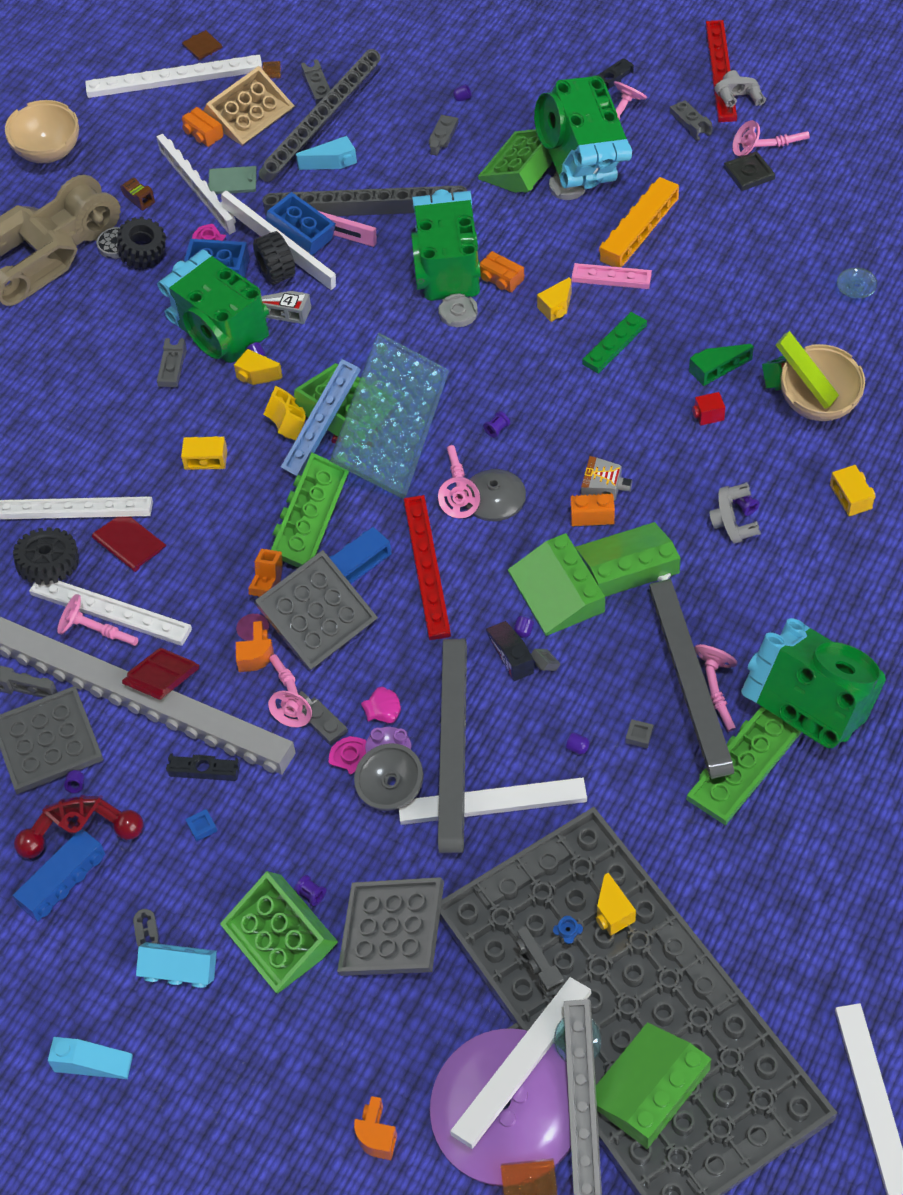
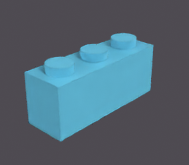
M145 942L138 948L136 976L144 977L145 981L150 982L165 979L168 980L167 983L178 985L182 984V982H189L193 987H206V985L214 980L217 951Z

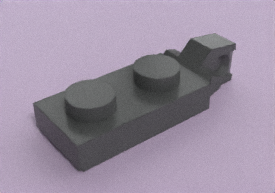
M446 115L440 116L429 138L430 155L437 156L441 147H448L458 126V118Z
M303 691L298 694L309 703L312 709V717L308 724L329 745H332L348 732L347 727L315 697L310 700ZM303 705L302 712L306 716L307 709L305 705Z

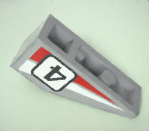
M287 291L262 296V301L269 310V315L266 318L305 324L311 310L309 294Z

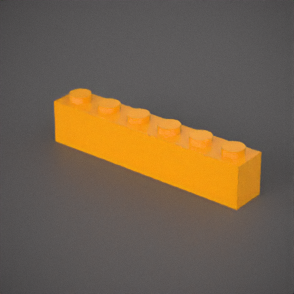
M661 177L655 183H652L648 191L641 195L639 202L631 207L629 214L621 219L619 226L611 231L608 239L601 243L599 247L600 262L612 267H623L678 200L679 185Z

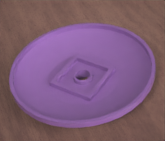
M492 1030L465 1042L444 1063L432 1090L430 1118L432 1130L440 1149L458 1170L468 1177L485 1184L514 1186L531 1182L550 1172L571 1150L567 1056L554 1043L513 1095L510 1106L500 1112L473 1149L451 1136V1129L527 1033L526 1030Z

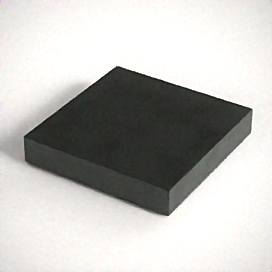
M757 151L724 163L725 171L741 191L775 179V173Z

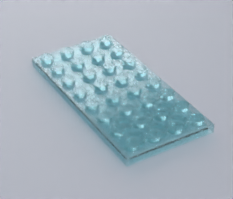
M378 333L329 461L404 499L409 490L449 370Z

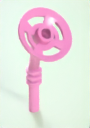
M614 81L616 88L623 93L621 96L622 100L616 108L620 120L621 113L628 102H631L632 98L643 100L647 99V96L630 86Z
M750 120L744 123L737 131L733 140V152L735 155L742 157L750 153L754 147H780V145L783 147L785 144L787 146L792 142L809 139L810 136L809 132L806 131L789 136L784 134V137L780 135V138L776 136L775 139H759L760 126L757 122ZM739 144H742L744 148L742 151L739 149Z
M450 445L447 447L451 462L450 470L453 478L446 480L440 487L438 501L442 510L449 516L466 518L477 510L480 504V493L472 481L464 478L465 473L462 464L459 463L455 446ZM456 482V487L452 490L447 489L450 484ZM467 484L473 489L475 497H473L469 487L466 486ZM444 496H447L448 502L453 506V509L446 504ZM468 503L473 505L469 510L460 512V507Z
M75 594L68 602L57 628V632L63 634L73 624H81L100 632L102 636L112 640L118 639L133 646H136L138 643L137 637L119 631L117 627L110 624L104 625L83 616V613L79 612L81 606V596L79 594Z
M695 645L696 654L706 661V674L714 708L718 710L727 731L731 732L736 729V726L726 707L727 702L724 701L723 693L719 692L715 670L718 667H736L737 660L720 649L708 645Z
M274 654L270 656L269 660L279 673L278 677L283 685L287 687L288 691L274 693L268 702L269 710L276 720L286 726H305L312 717V709L309 703L302 696L298 695L295 677L291 671L286 669L278 656ZM277 698L282 700L281 708L279 709L276 706ZM303 705H305L307 709L306 716L302 712ZM284 714L287 715V716H289V717H294V718L298 717V719L288 718V717L284 716Z

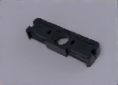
M623 58L596 76L604 80L609 90L615 86L614 81L621 82L623 77L629 73H634V65Z
M173 753L169 755V764L166 766L170 777L236 781L240 769L238 758H235V760L216 759L215 756L207 755L177 757L173 756ZM201 763L209 764V768L207 770H197V767Z

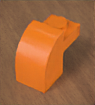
M261 548L254 561L255 576L248 588L249 595L260 597L280 582L282 575V552Z
M262 621L253 622L252 641L236 642V663L239 672L256 671L264 668L270 662V656L274 654L272 640L269 639L268 629H264Z
M371 1096L369 1105L365 1104L363 1120L355 1119L354 1121L356 1137L360 1147L368 1155L392 1160L397 1139L396 1127L379 1124L383 1111L382 1099Z

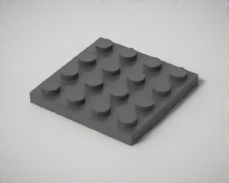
M324 550L254 601L257 608L309 672L378 618Z
M76 686L0 714V750L16 794L63 777L72 770H81L104 761Z
M438 877L352 882L337 972L341 976L432 972L444 888L443 879Z

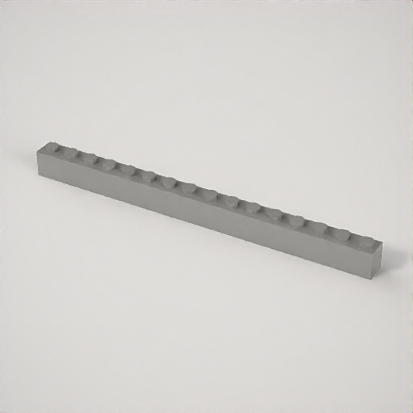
M0 617V654L3 657L14 658L24 666L30 665L40 673H48L61 682L67 681L77 689L90 691L95 697H103L116 706L122 705L127 707L132 713L143 714L153 722L159 721L171 730H180L192 739L198 738L203 740L210 747H219L231 756L237 755L250 764L256 763L263 766L270 773L276 772L283 775L296 754L293 742L173 690L161 700L122 684V680L127 677L128 671Z

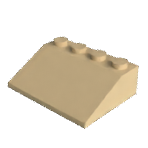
M258 66L206 103L204 112L222 124L225 135L243 146L295 106Z

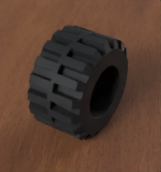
M134 217L131 221L126 220L125 224L120 226V230L117 233V254L121 257V261L123 263L127 262V266H134L135 269L139 267L147 269V267H154V264L158 265L165 253L166 235L163 232L162 226L159 227V223L156 221L152 222L150 218L146 220L144 217H140V219ZM142 241V242H146V243H148V244H146V245H139V244H136V243H134V242Z
M278 231L254 239L253 249L257 263L270 284L274 285L295 276V263L292 253L285 239Z

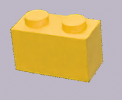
M184 437L181 454L184 469H225L227 459L225 437Z
M856 465L832 472L830 486L848 516L872 509L875 492L872 487L868 486L863 472H860Z

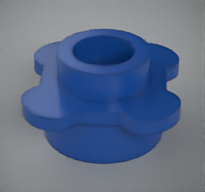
M564 916L558 925H555L553 928V933L562 937L566 944L573 943L576 935L583 932L582 925L577 924V921L571 916Z

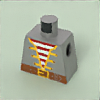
M589 456L581 486V495L612 493L615 501L618 490L631 491L632 479L621 477L622 467L619 464Z

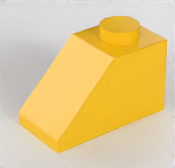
M567 278L537 294V308L550 322L567 314L572 293L571 279Z
M249 349L234 364L236 377L240 381L251 385L280 380L283 377L280 363Z
M607 873L603 878L597 905L596 921L602 930L606 929L611 936L636 921V910L611 875Z

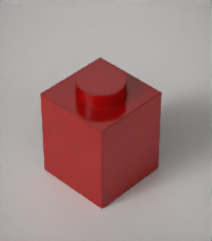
M719 392L695 397V406H692L694 418H698L700 426L724 421L725 405Z

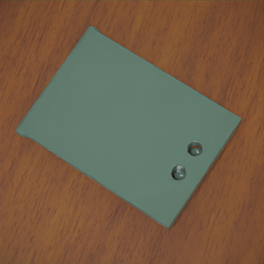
M257 167L209 169V190L211 192L214 191L215 194H222L225 191H228L230 194L256 192Z

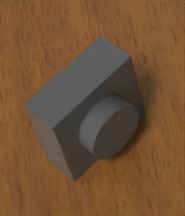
M534 649L531 653L535 665L543 671H556L561 665L548 649Z
M631 719L625 743L648 748L654 725Z

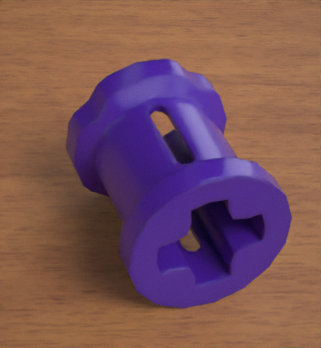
M498 411L492 420L483 424V428L489 436L496 438L504 427L510 425V419L505 413Z
M749 495L733 500L734 504H738L741 507L745 516L753 514L760 504L757 499H753Z
M308 875L303 876L294 888L295 892L307 898L312 906L318 905L326 894V888L323 886L319 887L311 881V877Z

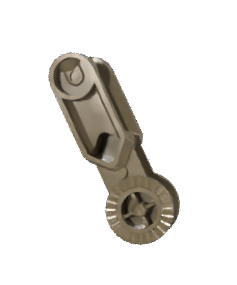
M90 175L72 177L61 186L55 199L42 208L17 205L0 216V256L23 241H26L35 250L34 253L16 265L5 266L0 269V302L3 305L12 306L20 303L69 270L77 253L76 246L84 240H97L103 231L113 228L117 224L121 213L120 204L113 195L102 192L101 186L95 178Z

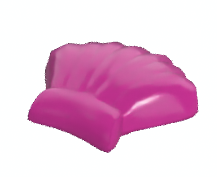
M208 224L199 227L194 232L192 239L223 241L226 235L220 234L214 224Z
M378 687L369 700L361 703L366 713L367 721L376 719L386 723H394L401 711V705L396 693L385 687Z
M352 736L341 739L332 746L328 762L338 768L347 769L350 775L353 774L358 763L366 754V740Z

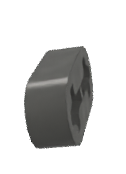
M148 909L139 910L133 918L138 948L146 942V936H150L151 943L160 944L158 925L154 913ZM147 917L148 928L144 929L142 922L143 918Z

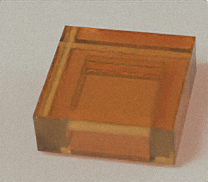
M280 61L263 62V71L269 78H281Z

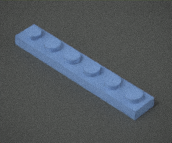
M341 359L281 468L295 476L297 474L302 475L311 452L314 453L361 371L359 367Z

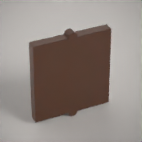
M206 30L182 42V45L198 60L212 55V53L223 48L222 44Z

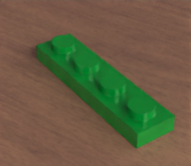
M630 312L582 359V365L599 374L647 326V320Z

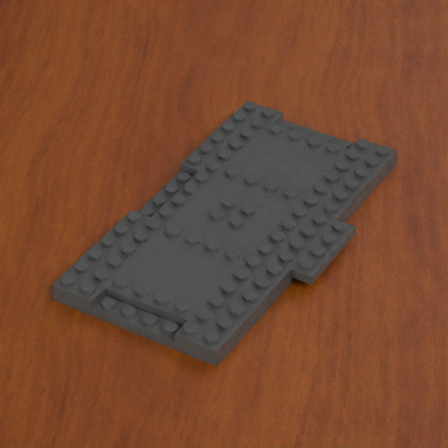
M595 807L577 816L442 899L439 919L514 1024L507 1029L528 1031L555 997V995L546 997L539 985L538 974L534 975L528 965L529 959L527 955H522L516 946L515 941L518 940L517 930L524 926L529 930L550 966L556 965L564 978L563 985L571 977L591 989V995L588 999L591 1001L596 1085L647 1022L691 1043L711 1058L710 1071L648 1149L597 1111L599 1143L636 1195H724L792 1147L795 1149L836 1120L837 1111ZM607 873L611 875L636 910V921L611 936L606 929L602 930L596 921L597 905L603 878ZM564 916H571L577 921V924H581L583 927V932L577 934L571 944H566L562 937L553 933L554 926L558 925ZM564 1029L554 1044L566 1055Z

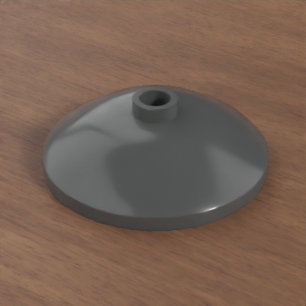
M489 469L481 471L469 479L476 485L480 493V504L472 515L481 520L494 522L509 519L516 515L525 503V486L518 476L509 471ZM467 484L466 486L469 487L473 497H475L473 489ZM471 503L465 505L467 510L473 506Z
M394 743L379 745L367 752L358 763L354 777L355 788L360 798L368 806L382 811L396 810L411 802L420 791L424 776L423 767L418 756L408 747ZM392 780H396L394 785H389Z

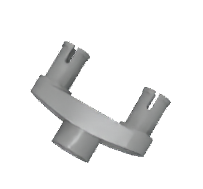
M736 70L726 73L723 80L718 82L714 88L717 95L723 99L726 107H732L736 104L737 99L734 95L748 94L756 106H760L766 101L758 82L754 78L740 77Z
M748 482L730 488L729 486L719 488V508L709 511L714 529L725 527L733 544L742 542V539L761 535L757 521L739 527L736 523L732 507L733 500L751 495Z

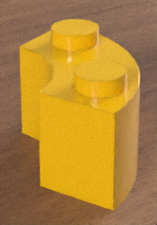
M275 386L263 415L270 418L276 424L279 434L296 441L305 423V411L303 407H299L295 403L296 398Z

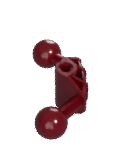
M81 795L80 797L66 800L63 798L59 802L46 805L33 827L24 829L17 834L14 840V848L23 858H35L44 849L45 840L43 836L53 821L66 831L76 833L82 829L93 811L111 821L116 835L125 840H132L141 834L143 819L136 811H119L104 801L102 795Z

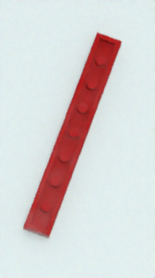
M724 20L706 21L714 88L718 82L723 80L724 75L731 71ZM714 90L718 122H736V105L726 107L723 99Z
M425 495L404 498L429 641L451 637Z

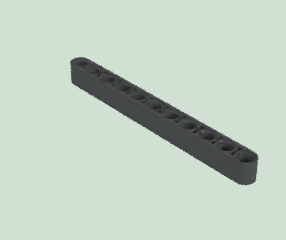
M374 49L367 50L265 160L259 170V177L263 181L271 182L296 156V153L307 144L372 73L381 59L378 51Z
M434 186L292 193L320 212L334 216L414 213L413 197L430 195L432 203V195L437 190H447L451 193L453 200V192L467 191L464 186ZM291 192L266 194L262 199L265 216L270 208Z
M671 579L649 584L652 601L710 779L734 774L732 759Z
M466 638L443 639L438 822L439 853L464 852Z

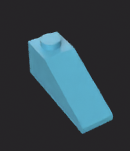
M347 136L296 153L299 170L342 169L357 163L355 148Z
M53 1037L48 1062L53 1071L58 1073L128 1079L133 1055L132 1053L79 1039Z

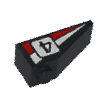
M507 621L486 628L488 636L513 681L534 674V659L524 641Z

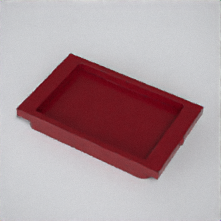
M159 648L127 672V677L122 680V684L161 700L196 672L200 665L166 649Z

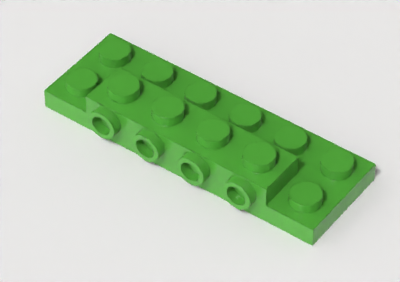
M311 452L302 475L297 474L293 486L296 487L295 492L290 491L286 500L290 504L288 508L284 507L279 518L283 521L281 525L276 524L272 534L276 538L271 550L282 552V561L299 568L316 555L350 470L349 468Z
M761 706L749 721H744L740 727L739 734L736 737L732 736L727 742L734 774L710 779L708 770L705 768L697 784L687 794L686 800L726 826L802 732Z

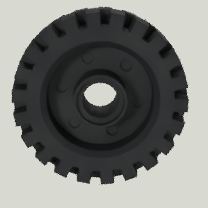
M47 527L46 531H43V528H38V532L32 530L30 535L24 534L22 536L23 539L19 538L17 544L14 545L13 557L16 570L22 579H27L30 583L35 581L36 584L41 585L42 581H44L45 585H48L51 580H53V583H57L58 578L64 580L66 575L70 576L73 573L72 570H76L79 562L75 539L67 531L63 530L61 532L59 528H55L54 531H52V527Z

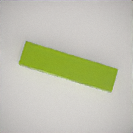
M790 331L785 333L775 346L824 409L830 407L839 394Z

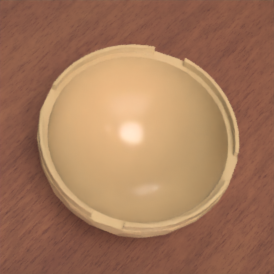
M39 100L27 103V106L19 111L16 109L7 119L5 134L10 147L20 157L30 162L46 164L58 161L70 153L78 139L79 124L75 112L73 113L66 104L53 100Z
M823 344L806 346L804 349L839 394L832 405L826 409L820 404L789 362H785L781 373V390L789 406L801 416L815 421H830L845 416L858 405L864 392L865 376L861 366H858L854 359H852V355L846 351Z

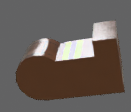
M134 177L120 186L124 196L142 211L155 203L152 188L148 185L140 184ZM142 198H146L148 201L143 203Z

